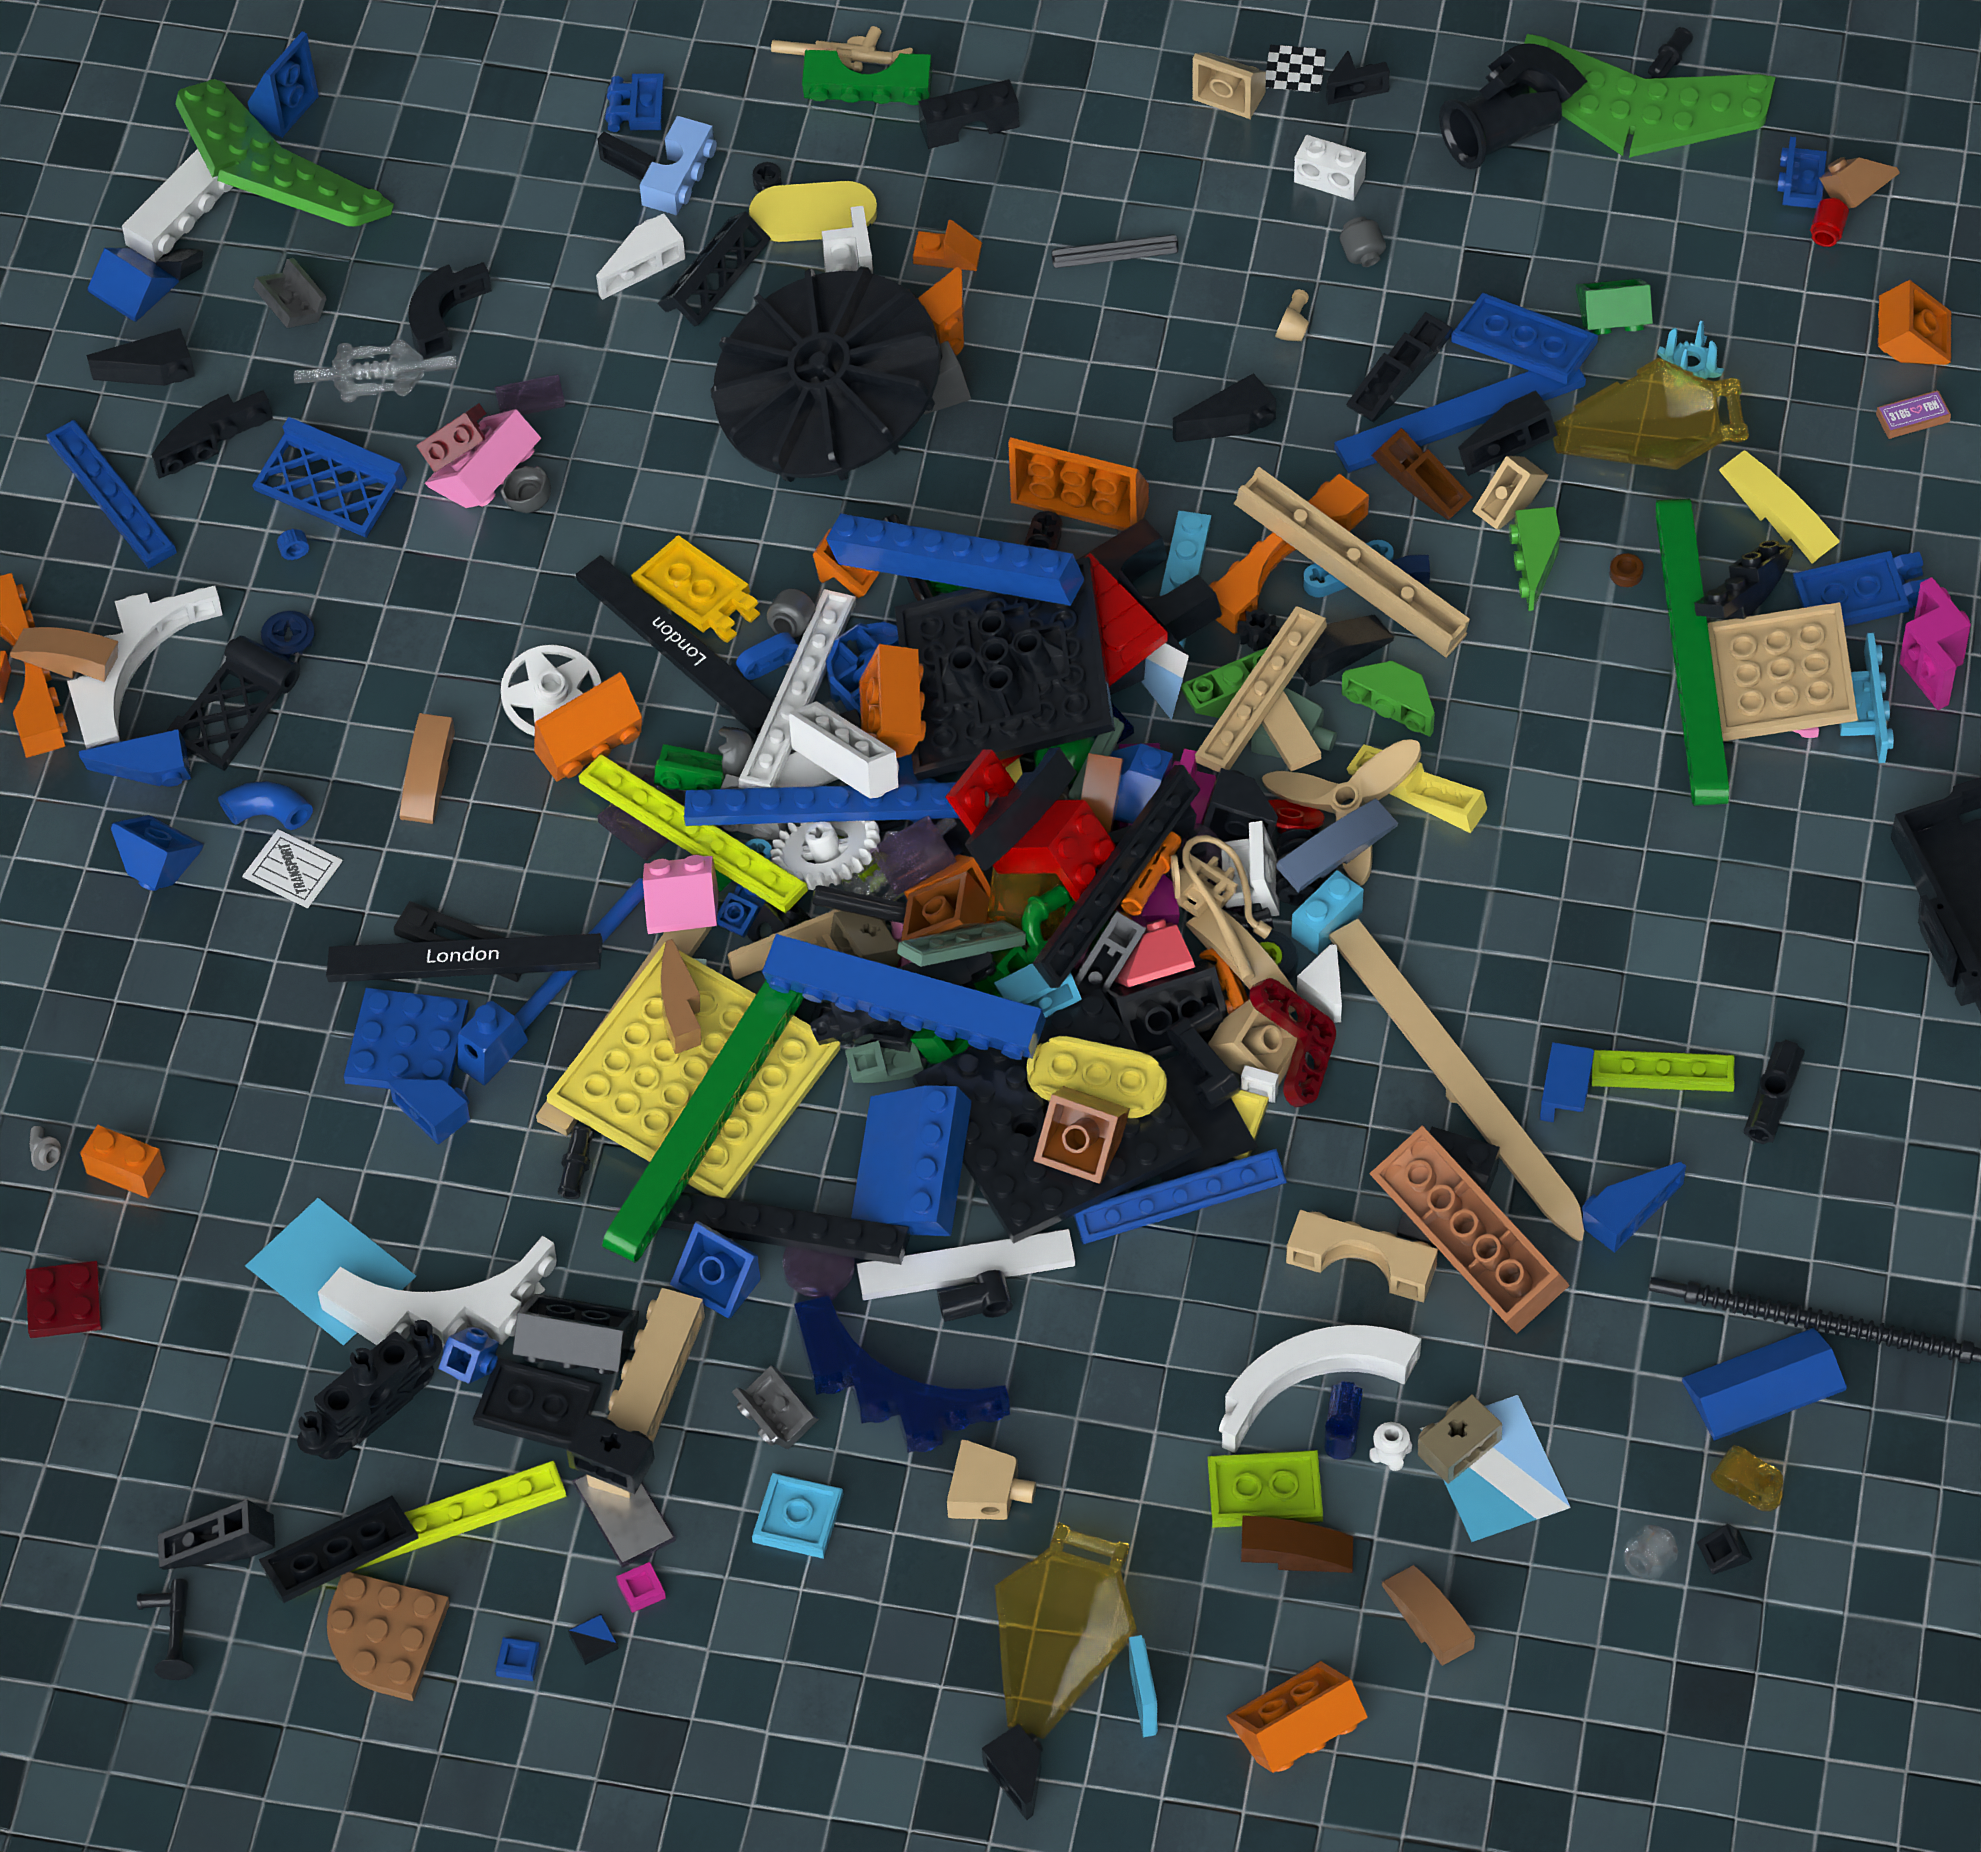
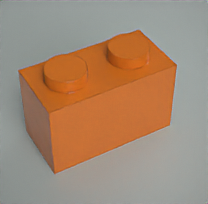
M98 1124L80 1152L88 1175L148 1199L166 1171L160 1149Z

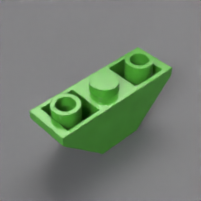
M1267 648L1182 683L1181 691L1195 713L1220 718Z
M1394 661L1350 669L1343 673L1342 695L1347 697L1348 700L1371 708L1384 718L1396 720L1404 724L1411 731L1421 732L1431 737L1434 732L1435 712L1421 674Z

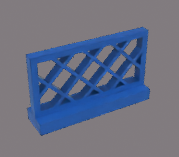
M288 417L282 427L285 433L253 483V489L367 538L396 488L401 490L407 481L402 465ZM289 445L300 449L302 457L284 463L282 456ZM320 459L328 461L330 469L312 475L309 463ZM305 465L308 476L290 482L287 470ZM347 471L357 474L358 481L340 486L337 478L338 474ZM283 472L286 484L274 488L265 485L270 476ZM333 476L336 488L318 494L315 482ZM375 483L386 486L380 495L368 498L365 490L366 486ZM311 484L313 496L301 500L294 496L293 489ZM361 488L364 500L346 506L343 494ZM339 496L341 508L332 511H326L322 508L321 501ZM367 508L369 515L363 525L350 520L349 513Z

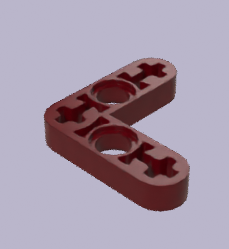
M1267 978L1251 987L1250 1001L1258 1012L1297 1038L1284 1081L1283 1092L1290 1105L1302 1107L1314 1102L1319 1095L1336 1039V1027L1326 1014L1279 981ZM1289 1006L1296 1010L1298 1015L1297 1022L1291 1019L1288 1012ZM1306 1052L1314 1059V1069H1311L1306 1063Z

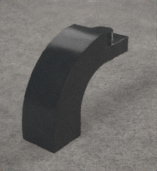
M1521 44L1510 48L1488 65L1492 72L1485 77L1488 83L1479 91L1488 101L1510 82H1520L1530 86L1536 92L1557 91L1562 104L1588 81L1568 59L1558 52L1538 44Z
M484 262L466 267L455 273L449 264L443 266L427 276L413 293L408 312L413 344L421 361L451 350L448 329L443 321L451 308L492 291L489 271Z

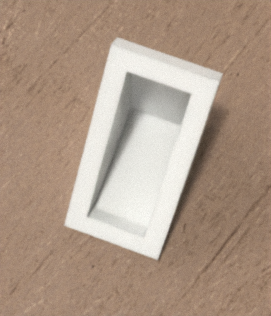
M1329 945L1297 976V994L1326 1014L1334 1023L1341 1022L1342 1000L1337 945Z

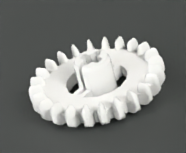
M875 821L801 823L800 827H796L794 823H787L791 834L780 830V839L773 840L774 849L770 850L771 862L805 882L808 890H814L816 885L829 887L833 883L836 886L841 884L842 879H852V873L863 871V865L870 864L873 860L872 856L878 851L877 845L881 840L879 836L880 829ZM837 835L843 836V837H846V838L839 839ZM814 860L816 864L807 861Z

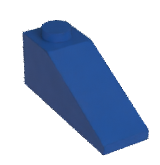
M178 729L79 751L80 759L87 770L167 787L177 786L182 781L191 779L186 742Z
M1678 1162L1607 1186L1598 1196L1593 1194L1582 1207L1584 1230L1615 1253L1684 1184L1686 1165Z

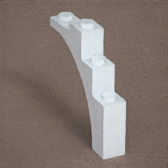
M215 586L199 588L174 597H165L150 603L147 593L132 595L115 601L123 633L104 636L118 641V658L105 682L86 675L67 681L86 749L120 742L119 715L125 691L139 666L154 649L189 624L223 615Z
M542 1236L519 1263L505 1272L471 1286L437 1292H412L380 1286L364 1280L340 1266L318 1291L319 1300L323 1311L376 1345L394 1331L398 1332L406 1340L410 1334L409 1329L412 1324L417 1330L415 1324L417 1320H427L430 1322L433 1333L442 1340L443 1348L449 1336L466 1329L467 1324L486 1331L488 1337L502 1345L509 1336H515L517 1313L522 1308L521 1303L528 1301L533 1294L536 1283L542 1277L549 1276L554 1270L557 1262L555 1246L552 1241Z

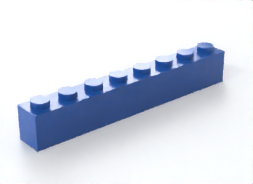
M841 513L826 538L839 565L1071 606L1085 580L1072 553Z
M779 934L775 935L762 971L769 987L778 992L789 993L790 990L802 993L804 998L813 1002L821 1003L824 999L834 1002L836 1007L844 1011L855 1012L856 1009L868 1012L870 1017L879 1021L887 1022L889 1018L901 1021V1024L908 1029L921 1031L922 1028L935 1031V1035L940 1038L953 1041L957 1037L967 1040L969 1045L981 1050H988V1047L1002 1050L1001 1053L1017 1060H1020L1022 1056L1033 1059L1046 1022L1042 1009Z

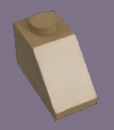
M1506 456L1472 511L1496 530H1500L1515 517V510H1524L1532 503L1547 479L1548 474L1525 457Z

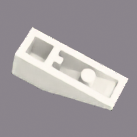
M664 213L653 219H648L635 227L596 275L598 292L602 300L685 259L683 237Z

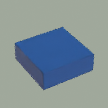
M503 1637L495 1670L496 1676L533 1681L541 1649L540 1642Z

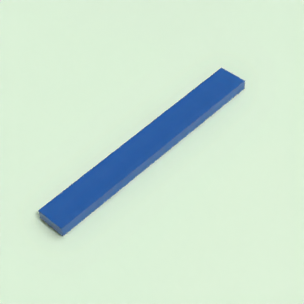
M1578 369L1569 383L1564 384L1528 371L1334 442V450L1347 472L1350 473L1377 463L1371 455L1400 428L1421 447L1484 424L1506 403L1535 390L1542 400L1546 401L1584 387L1586 378L1581 370Z

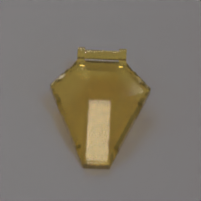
M1657 358L1637 370L1638 375L1620 385L1617 381L1574 405V412L1554 422L1558 436L1553 437L1556 453L1677 470L1724 441L1742 442L1747 440L1749 432L1748 426L1743 421L1739 396L1742 393V387L1739 379L1728 378L1710 381L1694 376L1693 372L1683 370V368ZM1719 396L1727 398L1730 424L1721 425L1717 401Z
M1058 1523L1050 1547L995 1585L1007 1727L1009 1729L1020 1724L1027 1734L1032 1732L1036 1737L1044 1739L1129 1643V1637L1137 1634V1627L1121 1574L1129 1553V1543L1118 1541L1116 1544L1070 1530L1069 1525ZM1065 1544L1112 1557L1110 1565H1105L1062 1552Z

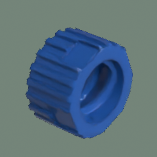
M287 530L277 539L279 551L284 559L294 560L308 553L309 544L302 530Z

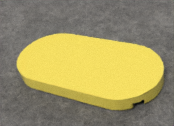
M853 181L778 185L762 190L753 198L749 207V215L771 238L770 241L822 239V231L852 227L851 207L863 206L866 225L869 226L870 223L872 225L877 217V203L870 189Z
M1057 1036L1050 1038L1049 1042L1037 1045L1033 1059L1028 1058L1027 1078L1031 1088L1040 1097L1050 1101L1051 1095L1065 1086L1130 1108L1128 1118H1138L1150 1114L1159 1107L1167 1091L1165 1072L1152 1056L1121 1047L1070 1036Z

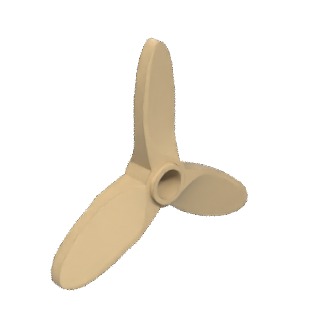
M1412 739L1394 743L1365 762L1348 782L1340 784L1312 775L1289 771L1270 772L1263 775L1262 780L1267 790L1275 796L1294 804L1334 813L1336 821L1375 798L1380 800L1402 783L1418 764L1422 753L1421 746L1418 741ZM1347 799H1354L1350 804L1341 805ZM1372 845L1349 863H1342L1349 879L1359 886L1367 882L1371 873Z

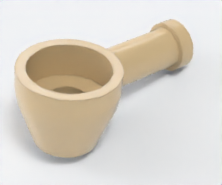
M1298 289L1294 291L1292 301L1289 307H1287L1277 330L1276 338L1286 341L1303 340L1310 323L1300 314L1304 304L1309 299L1307 292Z

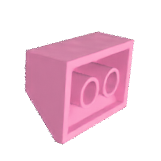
M517 409L484 417L479 422V429L485 436V440L437 472H434L425 484L430 489L465 508L478 505L483 507L491 502L496 495L494 492L496 488L504 483L505 478L519 463L526 461L535 452L533 447L541 439Z

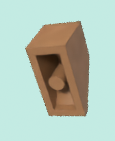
M1841 157L1827 166L1829 171L1819 179L1830 198L1840 199L1850 209L1857 207L1900 172L1897 167L1860 157L1849 160Z

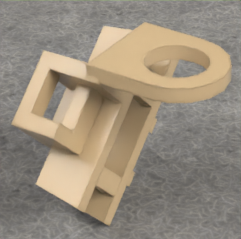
M1190 854L1189 860L1194 871L1199 875L1222 909L1237 890L1238 884L1233 882L1235 869L1230 866L1225 872L1217 867V857L1213 856L1205 864ZM1171 855V875L1177 904L1199 918L1209 905L1187 873L1185 866L1179 869L1177 855ZM1208 879H1211L1212 881H1214V882L1217 883V884L1214 886V885H1212L1211 883H1209L1207 880H1208ZM1189 899H1191V900H1193L1194 902H1196V904L1193 905L1192 903H1190V902H1189Z

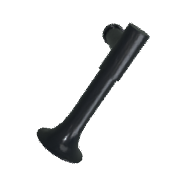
M184 1579L173 1580L171 1582V1592L137 1594L138 1610L170 1606L168 1652L165 1660L157 1663L155 1666V1673L167 1680H183L193 1674L192 1665L186 1662L183 1657L184 1617L186 1616L188 1582Z

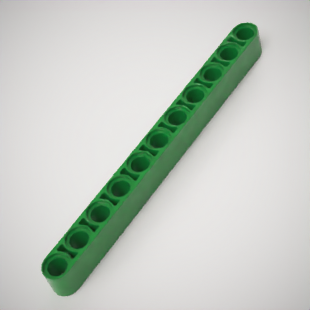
M1690 498L1656 500V524L1693 806L1728 804L1729 783L1707 617L1696 616L1694 604L1704 597L1692 503Z
M765 980L610 1224L603 1239V1248L634 1263L639 1261L804 999L802 993L792 990L789 993L778 992L770 988Z

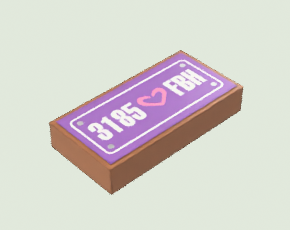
M1938 390L1877 407L1876 416L1888 439L1948 423L1951 418V414Z

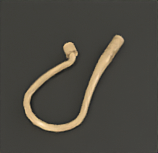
M1209 835L1195 836L1186 842L1182 851V862L1187 873L1214 914L1242 981H1249L1255 977V973L1252 967H1250V962L1246 958L1242 944L1223 911L1191 865L1189 858L1193 845L1201 842L1212 843L1223 849L1232 858L1242 885L1247 922L1254 928L1253 932L1263 939H1266L1272 927L1261 920L1257 922L1253 918L1248 879L1236 852L1228 844L1216 837Z

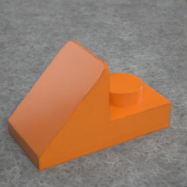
M949 220L946 234L918 231L913 253V264L953 269L958 266L962 270L977 271L982 242L957 223Z
M829 529L813 553L819 581L824 583L834 577L857 598H860L867 593L880 572L839 565L826 540L831 531Z

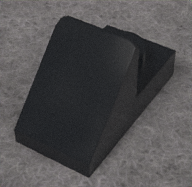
M1347 51L1327 79L1326 101L1328 105L1389 92L1390 70L1387 63L1369 64L1364 67L1355 68L1350 52Z

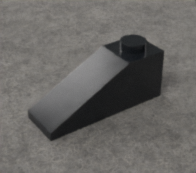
M180 328L86 355L93 380L165 386L195 377L191 356Z
M1253 373L1173 418V439L1176 442L1250 434L1259 428L1268 426L1276 419V398Z
M1535 390L1506 403L1458 447L1465 472L1469 476L1504 460L1506 456L1516 455L1556 437L1558 434L1550 409Z
M1375 614L1328 623L1297 669V672L1311 687L1393 642L1394 637Z
M1119 903L1092 941L1073 976L1080 996L1086 995L1098 988L1106 995V991L1111 987L1147 929L1146 918L1141 915L1134 916L1126 913Z
M249 1500L242 1501L158 1534L159 1568L163 1570L243 1560L275 1548L274 1515Z

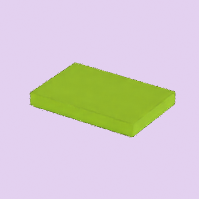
M1318 1450L1208 1456L1212 1528L1242 1526L1243 1515L1287 1519L1304 1523L1323 1522Z

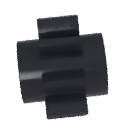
M1262 608L1252 612L1246 611L1245 621H1238L1237 633L1241 634L1240 644H1247L1255 652L1269 647L1271 639H1274L1279 632V627L1276 626V616H1270Z

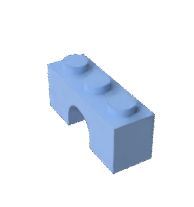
M680 116L676 117L665 137L667 159L676 163L662 165L652 162L640 183L643 206L673 215H678L682 205H686L689 202L692 187L695 181L701 180L704 165L708 158L711 159L714 156L717 142L713 138V128L711 125Z

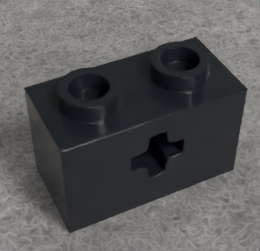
M587 1414L566 1449L570 1468L633 1494L638 1490L655 1459L653 1442L639 1431H626L617 1427L614 1422L607 1418L599 1417L597 1419Z

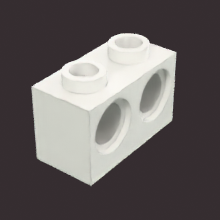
M1306 135L1295 156L1294 182L1354 201L1365 179L1366 153Z

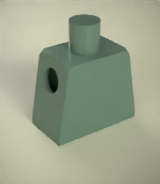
M1285 687L1283 691L1318 748L1330 752L1336 742L1337 732L1323 728L1324 709L1320 705ZM1260 724L1251 737V752L1282 758L1264 727Z

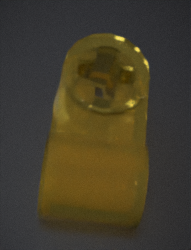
M1731 1446L1711 1474V1480L1718 1488L1742 1499L1758 1510L1772 1511L1781 1504L1783 1497L1781 1490L1783 1487L1782 1473L1776 1467L1758 1459L1742 1447Z

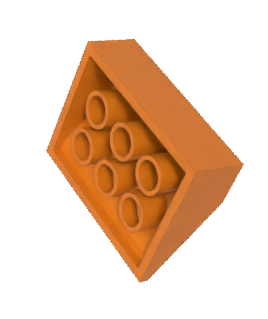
M1010 437L1008 445L1011 503L1042 511H1052L1058 515L1121 531L1126 530L1143 519L1149 505V484L1138 469Z

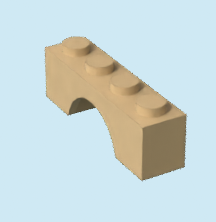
M1300 1210L1287 1244L1286 1263L1321 1273L1328 1265L1343 1258L1365 1259L1378 1266L1385 1274L1389 1285V1293L1424 1303L1437 1267L1438 1249L1432 1248L1427 1243L1421 1241L1411 1242L1397 1238L1390 1232H1376L1362 1228V1226L1355 1222L1334 1220L1320 1212Z

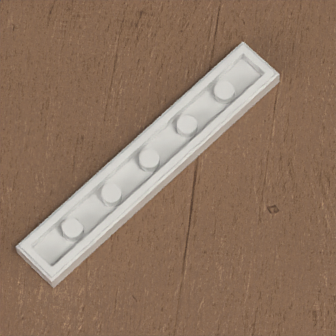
M1067 1229L1031 1235L1014 1244L1011 1239L906 1255L903 1257L901 1265L879 1261L857 1263V1271L864 1301L973 1282L977 1275L989 1270H1000L1004 1273L1005 1277L1073 1267L1075 1266V1256L1070 1232Z

